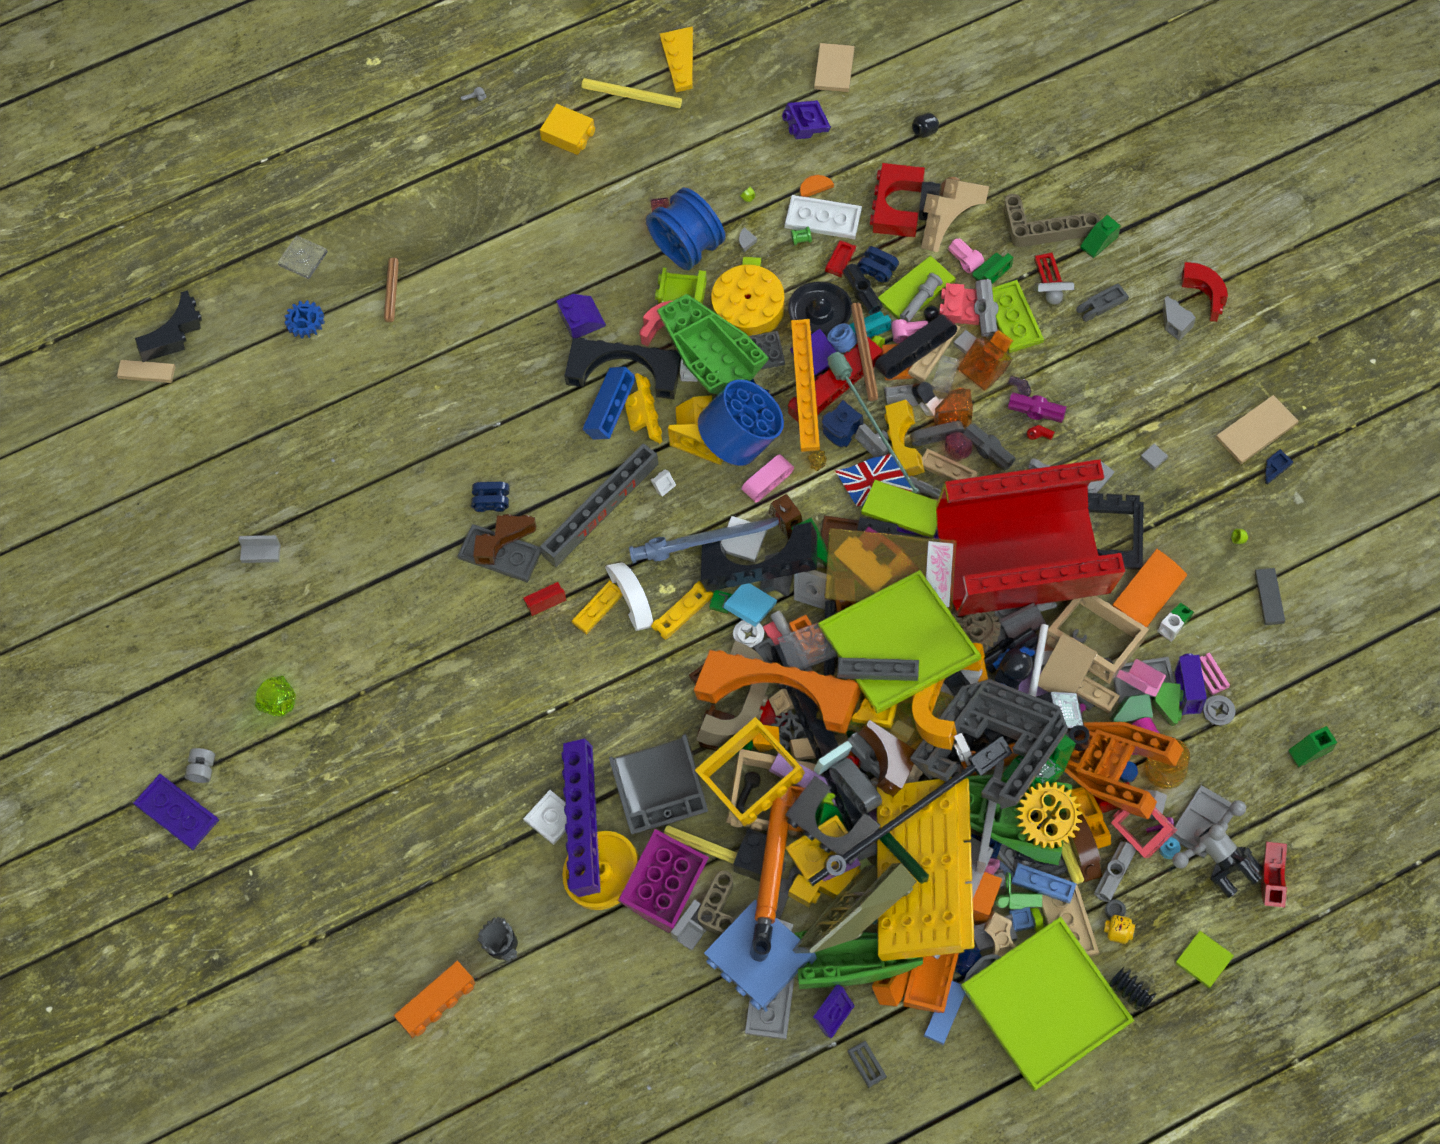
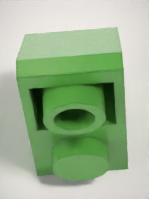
M1163 682L1156 697H1152V704L1170 726H1175L1178 724V721H1181L1182 710L1179 709V701L1182 702L1183 690H1180L1181 684Z

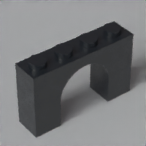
M814 776L785 814V817L788 818L786 822L795 829L799 826L804 830L803 835L811 841L816 839L821 843L819 847L828 854L831 851L835 855L842 856L876 832L881 825L864 813L852 830L844 836L830 837L822 833L816 825L815 813L831 791V787ZM860 853L846 862V865L849 864L851 866Z

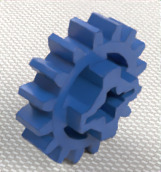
M306 300L305 304L299 301L298 306L292 304L293 309H287L288 314L284 316L286 319L285 325L289 333L293 332L294 337L300 334L301 339L304 338V335L310 338L311 333L317 335L316 330H322L321 324H325L323 319L325 317L320 306H316L315 302L310 305L308 300Z

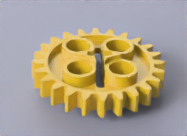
M1044 782L1042 787L1040 783H1037L1036 790L1033 787H1029L1030 794L1025 792L1023 795L1025 800L1020 799L1019 803L1022 804V807L1015 808V810L1020 812V815L1015 816V818L1021 819L1017 827L1024 828L1021 834H1028L1027 841L1034 839V846H1037L1040 842L1041 848H1045L1047 843L1049 849L1054 848V843L1057 847H1062L1061 841L1065 844L1069 843L1068 836L1075 838L1072 831L1080 830L1076 823H1082V820L1078 819L1077 816L1083 813L1077 811L1076 808L1081 806V804L1074 803L1077 796H1069L1072 791L1071 789L1064 792L1065 785H1060L1057 788V782H1053L1051 787L1049 782ZM1046 795H1049L1052 800L1049 806L1044 804V797ZM1060 801L1061 804H1060L1057 808L1054 809V807L1056 806L1057 802ZM1062 808L1067 812V817L1064 820L1059 817V812ZM1033 810L1037 811L1039 815L1036 822L1032 821L1030 817ZM1052 811L1050 814V816L1052 817L1051 819H1046V817L1048 816L1046 812ZM1041 822H1043V824L1041 825L1040 829L1038 830V829H1037V826H1038ZM1049 824L1054 828L1052 835H1048L1046 832V827Z

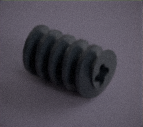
M1123 967L1112 978L1109 985L1110 987L1117 985L1115 991L1117 993L1123 991L1122 998L1125 999L1130 996L1128 1003L1136 1002L1134 1009L1142 1008L1143 1011L1152 1002L1157 993L1154 992L1149 995L1150 987L1148 986L1143 989L1144 981L1136 983L1138 976L1129 977L1131 970L1129 969L1124 972Z

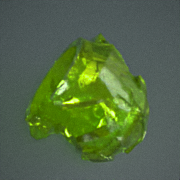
M284 676L268 678L257 689L255 707L260 712L283 717L294 708L296 701L295 691Z

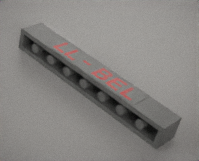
M643 443L540 546L542 556L557 567L658 465L657 453Z

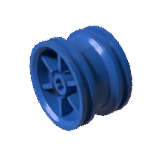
M682 187L677 193L673 194L670 197V206L667 208L657 207L646 216L648 231L657 246L678 267L684 270L692 269L694 265L701 261L702 251L705 249L713 251L724 243L726 239L724 228L716 213L700 195L689 188Z

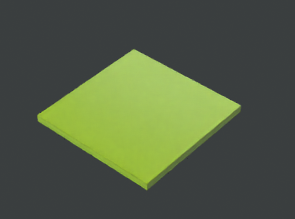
M921 570L818 623V627L839 658L919 660L918 681L854 679L877 714L981 660V654Z
M1061 916L960 985L1033 1091H1036L1135 1021Z

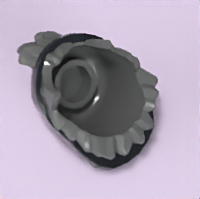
M494 917L491 921H487V925H483V929L478 933L479 938L477 940L482 944L481 948L485 949L491 957L498 960L511 961V959L517 958L518 940L505 918L497 917L496 919Z

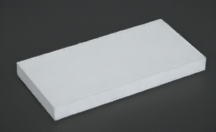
M792 195L785 228L802 230L809 226L812 233L855 239L862 206Z

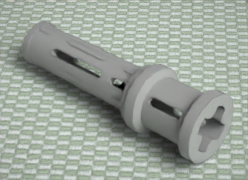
M929 273L925 283L919 286L917 295L900 315L901 319L905 320L907 318L906 321L910 322L926 299L934 295L935 289L943 283L939 276Z

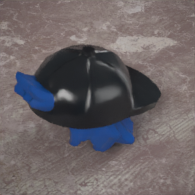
M1024 646L1011 650L1008 648L1005 653H1001L993 663L997 670L995 681L1016 689L1030 675L1033 667L1032 656L1035 654V651Z

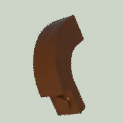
M1067 812L1059 814L1062 820L1067 817ZM1081 814L1077 818L1082 820V823H1076L1080 830H1073L1075 838L1068 836V839L1084 877V883L1103 876L1099 863L1101 859L1095 839L1086 819Z

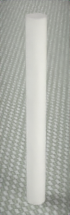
M1045 624L1040 626L1028 693L1034 697L1037 694L1049 626Z

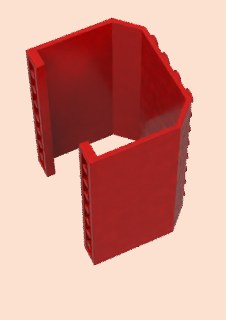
M1101 459L945 481L936 504V522L939 542L953 544L950 598L957 616L1024 607L1032 603L1038 605L1111 594L1125 573L1122 554L1098 556L1088 511V486L1090 482L1102 481L1105 478Z

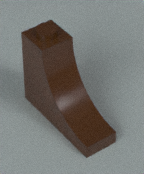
M869 720L858 734L869 743L878 759L880 774L876 786L882 789L884 793L894 797L902 789L914 766L910 758L916 750Z

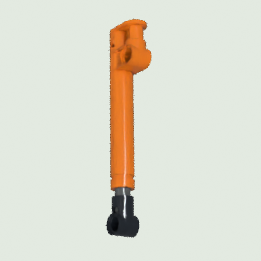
M791 785L784 796L778 797L772 802L755 912V920L758 923L754 926L752 947L750 949L751 958L758 962L764 961L771 950L773 932L771 924L775 922L788 830L803 831L799 826L795 829L786 822L788 818L785 817V814L805 788ZM756 947H763L765 949V952H758Z

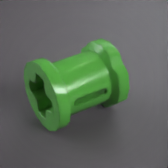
M809 226L802 230H791L794 246L801 242H812Z

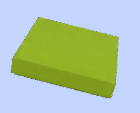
M1199 931L1175 964L1210 989L1234 955Z

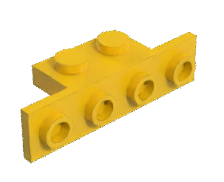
M636 373L635 379L638 391L628 395L625 402L630 429L636 432L647 426L649 438L660 444L663 442L661 437L662 430L657 420L658 414L654 407L655 401L651 394L650 381L647 377Z

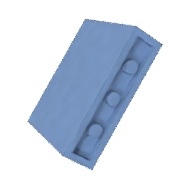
M755 899L704 954L707 957V964L714 970L718 968L722 972L720 975L728 983L732 981L737 985L735 989L743 997L745 995L750 997V1003L757 1010L761 1008L767 1012L766 1006L798 973V968H803L808 962L812 964L817 957L815 953H794L793 949L800 939L775 918V922L771 924L773 932L771 950L768 957L762 962L753 960L750 955V949L752 947L754 926L758 923L755 920L757 900ZM756 947L758 952H765V949L763 947Z

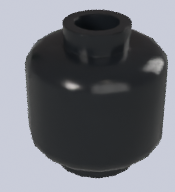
M927 112L915 117L912 130L920 138H926L938 131L939 121L932 113Z

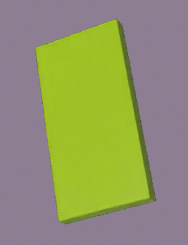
M930 255L881 294L878 299L883 307L899 320L901 319L900 315L919 292V286L928 279L929 273L939 276L943 283L935 289L932 297L926 299L920 309L942 293V288H946V283L953 284L956 278Z
M1015 280L993 287V300L998 304V313L996 315L997 327L1002 333L1013 340L1008 352L1012 353L1044 343V338L1018 281Z
M877 480L874 481L861 514L883 522L897 524L898 527L930 538L934 537L937 530L936 500Z

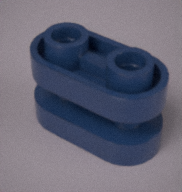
M873 246L867 248L864 253L865 257H862L857 263V266L864 275H870L879 282H888L892 276L891 271H895L899 265L896 257Z
M505 482L474 483L472 485V494L475 497L471 499V507L476 512H485L486 510L505 511L509 507V498L506 496L509 494L510 485Z

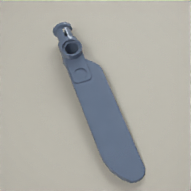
M778 517L684 536L671 541H666L665 537H656L649 540L644 546L634 548L630 546L631 560L633 563L647 558L648 560L662 561L669 558V553L768 530L778 525L779 519Z

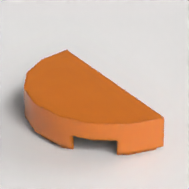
M823 175L810 176L801 184L800 195L802 197L812 196L833 188L834 183Z

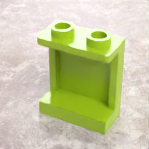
M663 267L662 274L658 275L660 288L656 289L655 300H658V304L676 300L688 294L703 304L707 283L706 271L699 270L698 276L668 273L667 268Z

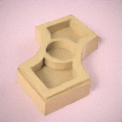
M992 911L983 929L993 940L992 954L1002 957L1017 946L1013 943L1010 936L1012 921Z

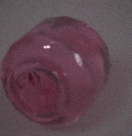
M954 432L947 436L945 450L955 459H965L972 453V441L963 433Z

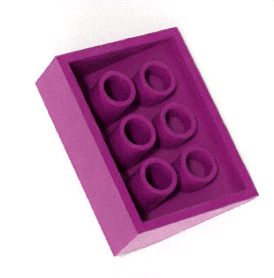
M655 829L618 901L649 923L670 933L709 857Z

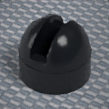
M930 305L925 308L924 318L927 321L931 322L938 317L937 307Z

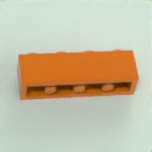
M457 960L399 1010L394 1017L412 1039L415 1036L418 1037L425 1032L426 1026L431 1022L438 1021L447 1008L451 1009L454 1007L463 994H469L476 983L473 977Z

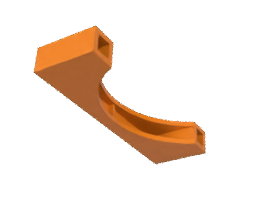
M721 650L709 651L694 688L698 700L716 704L727 694L747 685L756 683L788 685L805 693L816 703L822 712L827 730L846 734L861 693L858 683L850 679L842 680L832 675L824 676L814 671L806 672L796 667H784L774 662L766 663L757 658L749 659L739 654H727Z

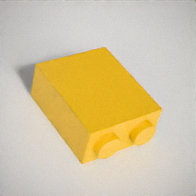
M559 104L555 105L540 128L542 141L576 155H579L580 151L585 149L587 140L595 133L594 120Z

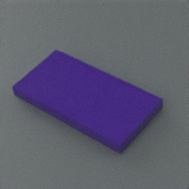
M161 774L152 781L133 803L191 850L195 849L219 821L215 815Z

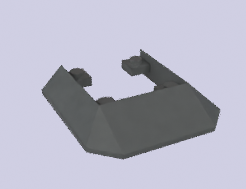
M991 679L962 686L939 718L941 720L954 721L957 735L966 733L979 738L983 731L988 728L1018 740L1013 746V753L1024 758L1007 783L991 778L981 792L983 798L1000 804L1001 809L1018 804L1068 731L1060 706ZM925 740L922 741L910 758L930 780L935 777L947 782L958 768L956 762L946 759L952 750L935 747Z

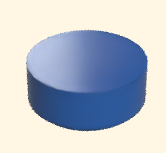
M1128 761L1120 780L1123 782L1134 781L1138 774L1137 766Z

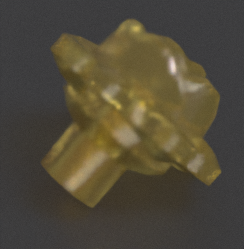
M818 450L808 455L807 460L811 464L810 468L819 471L820 468L822 469L826 465L827 457L825 456V451Z

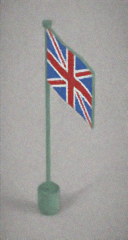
M840 352L831 354L827 361L835 378L847 381L890 452L889 455L871 458L852 467L835 470L857 507L864 506L875 480L919 494V489L915 488L850 381L849 377L851 376L852 368L845 356Z

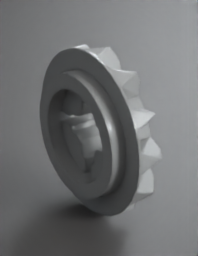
M1220 695L1212 696L1205 702L1203 713L1206 720H1209L1212 725L1216 724L1221 727L1233 720L1235 706L1227 697ZM1222 705V713L1216 717L1214 709H1218Z

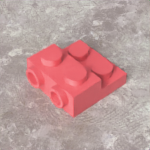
M946 283V288H942L941 299H945L944 304H940V315L947 316L953 323L979 325V315L974 310V305L977 301L976 289H965L963 284Z

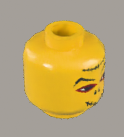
M1112 915L1110 921L1106 920L1104 932L1108 933V940L1126 944L1129 940L1133 939L1135 924H1132V920L1129 917Z

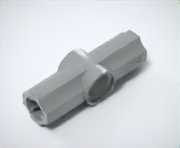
M979 280L975 284L977 301L974 305V310L979 315L981 336H993L997 331L996 315L998 313V304L993 300L991 280Z
M1120 842L1094 892L1098 899L1104 902L1111 901L1136 852L1133 845L1127 842ZM1111 869L1118 870L1120 874H1113Z

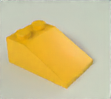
M698 424L669 425L670 446L713 463L722 464L723 460L717 457L704 443L698 429Z

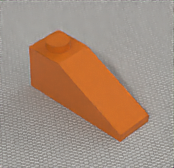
M911 970L891 978L875 981L872 984V989L880 1005L898 1006L906 993Z

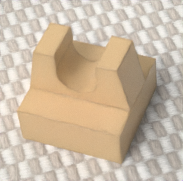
M781 689L769 698L776 716H781L782 712L785 714L789 710L792 711L794 709L786 689Z

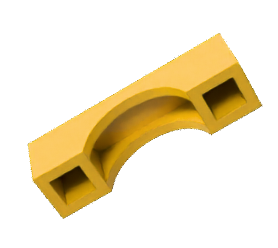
M906 399L886 405L884 417L886 423L889 424L887 433L892 441V450L908 476L924 473L920 453L914 448L905 447L904 444L907 430L915 424L913 407Z

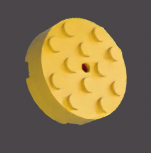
M740 265L727 270L716 280L711 293L712 311L748 336L773 331L784 315L783 286L774 273L760 266Z

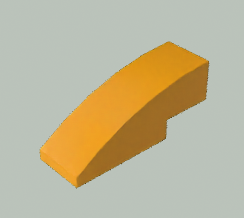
M1083 787L1073 789L1071 797L1077 796L1074 803H1079L1081 806L1076 809L1083 813L1082 815L1091 829L1097 848L1111 845V834L1103 820V814L1094 796Z

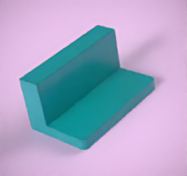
M881 311L864 318L866 333L869 338L891 330L889 315L884 316ZM854 323L849 324L856 334Z

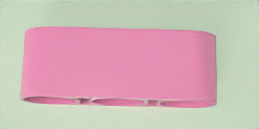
M779 454L743 484L742 491L755 503L759 502L793 472L794 466Z

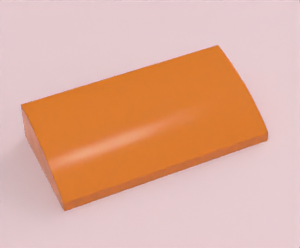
M1156 549L1112 606L1147 628L1187 577V574L1172 559Z
M959 953L940 955L938 959L933 956L923 957V964L911 970L903 1006L944 1013Z

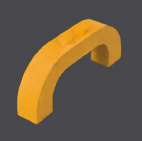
M973 643L981 654V660L962 670L979 672L985 657L983 644ZM943 679L913 695L912 713L916 729L927 743L938 748L952 750L955 741L954 736L957 735L955 722L941 720L932 715L945 680Z

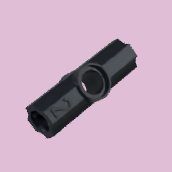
M857 264L847 265L843 270V275L852 287L855 298L860 300L869 315L879 312L883 305L871 288L870 281L864 277Z
M1032 627L1015 638L1009 637L1004 639L999 644V648L984 657L985 666L990 673L996 671L993 663L1008 648L1011 650L1016 647L1025 646L1031 649L1037 645L1038 636Z

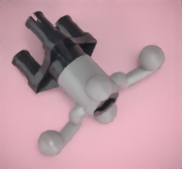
M1235 800L1218 824H1214L1207 829H1197L1194 833V838L1199 844L1184 852L1176 853L1172 861L1174 866L1182 869L1188 865L1190 857L1206 850L1216 862L1210 880L1220 887L1227 898H1230L1238 891L1226 877L1228 874L1236 870L1241 871L1250 881L1251 885L1257 883L1258 879L1262 878L1258 872L1263 867L1252 856V851L1248 846L1237 847L1225 833L1234 815L1242 816L1246 812L1245 803Z

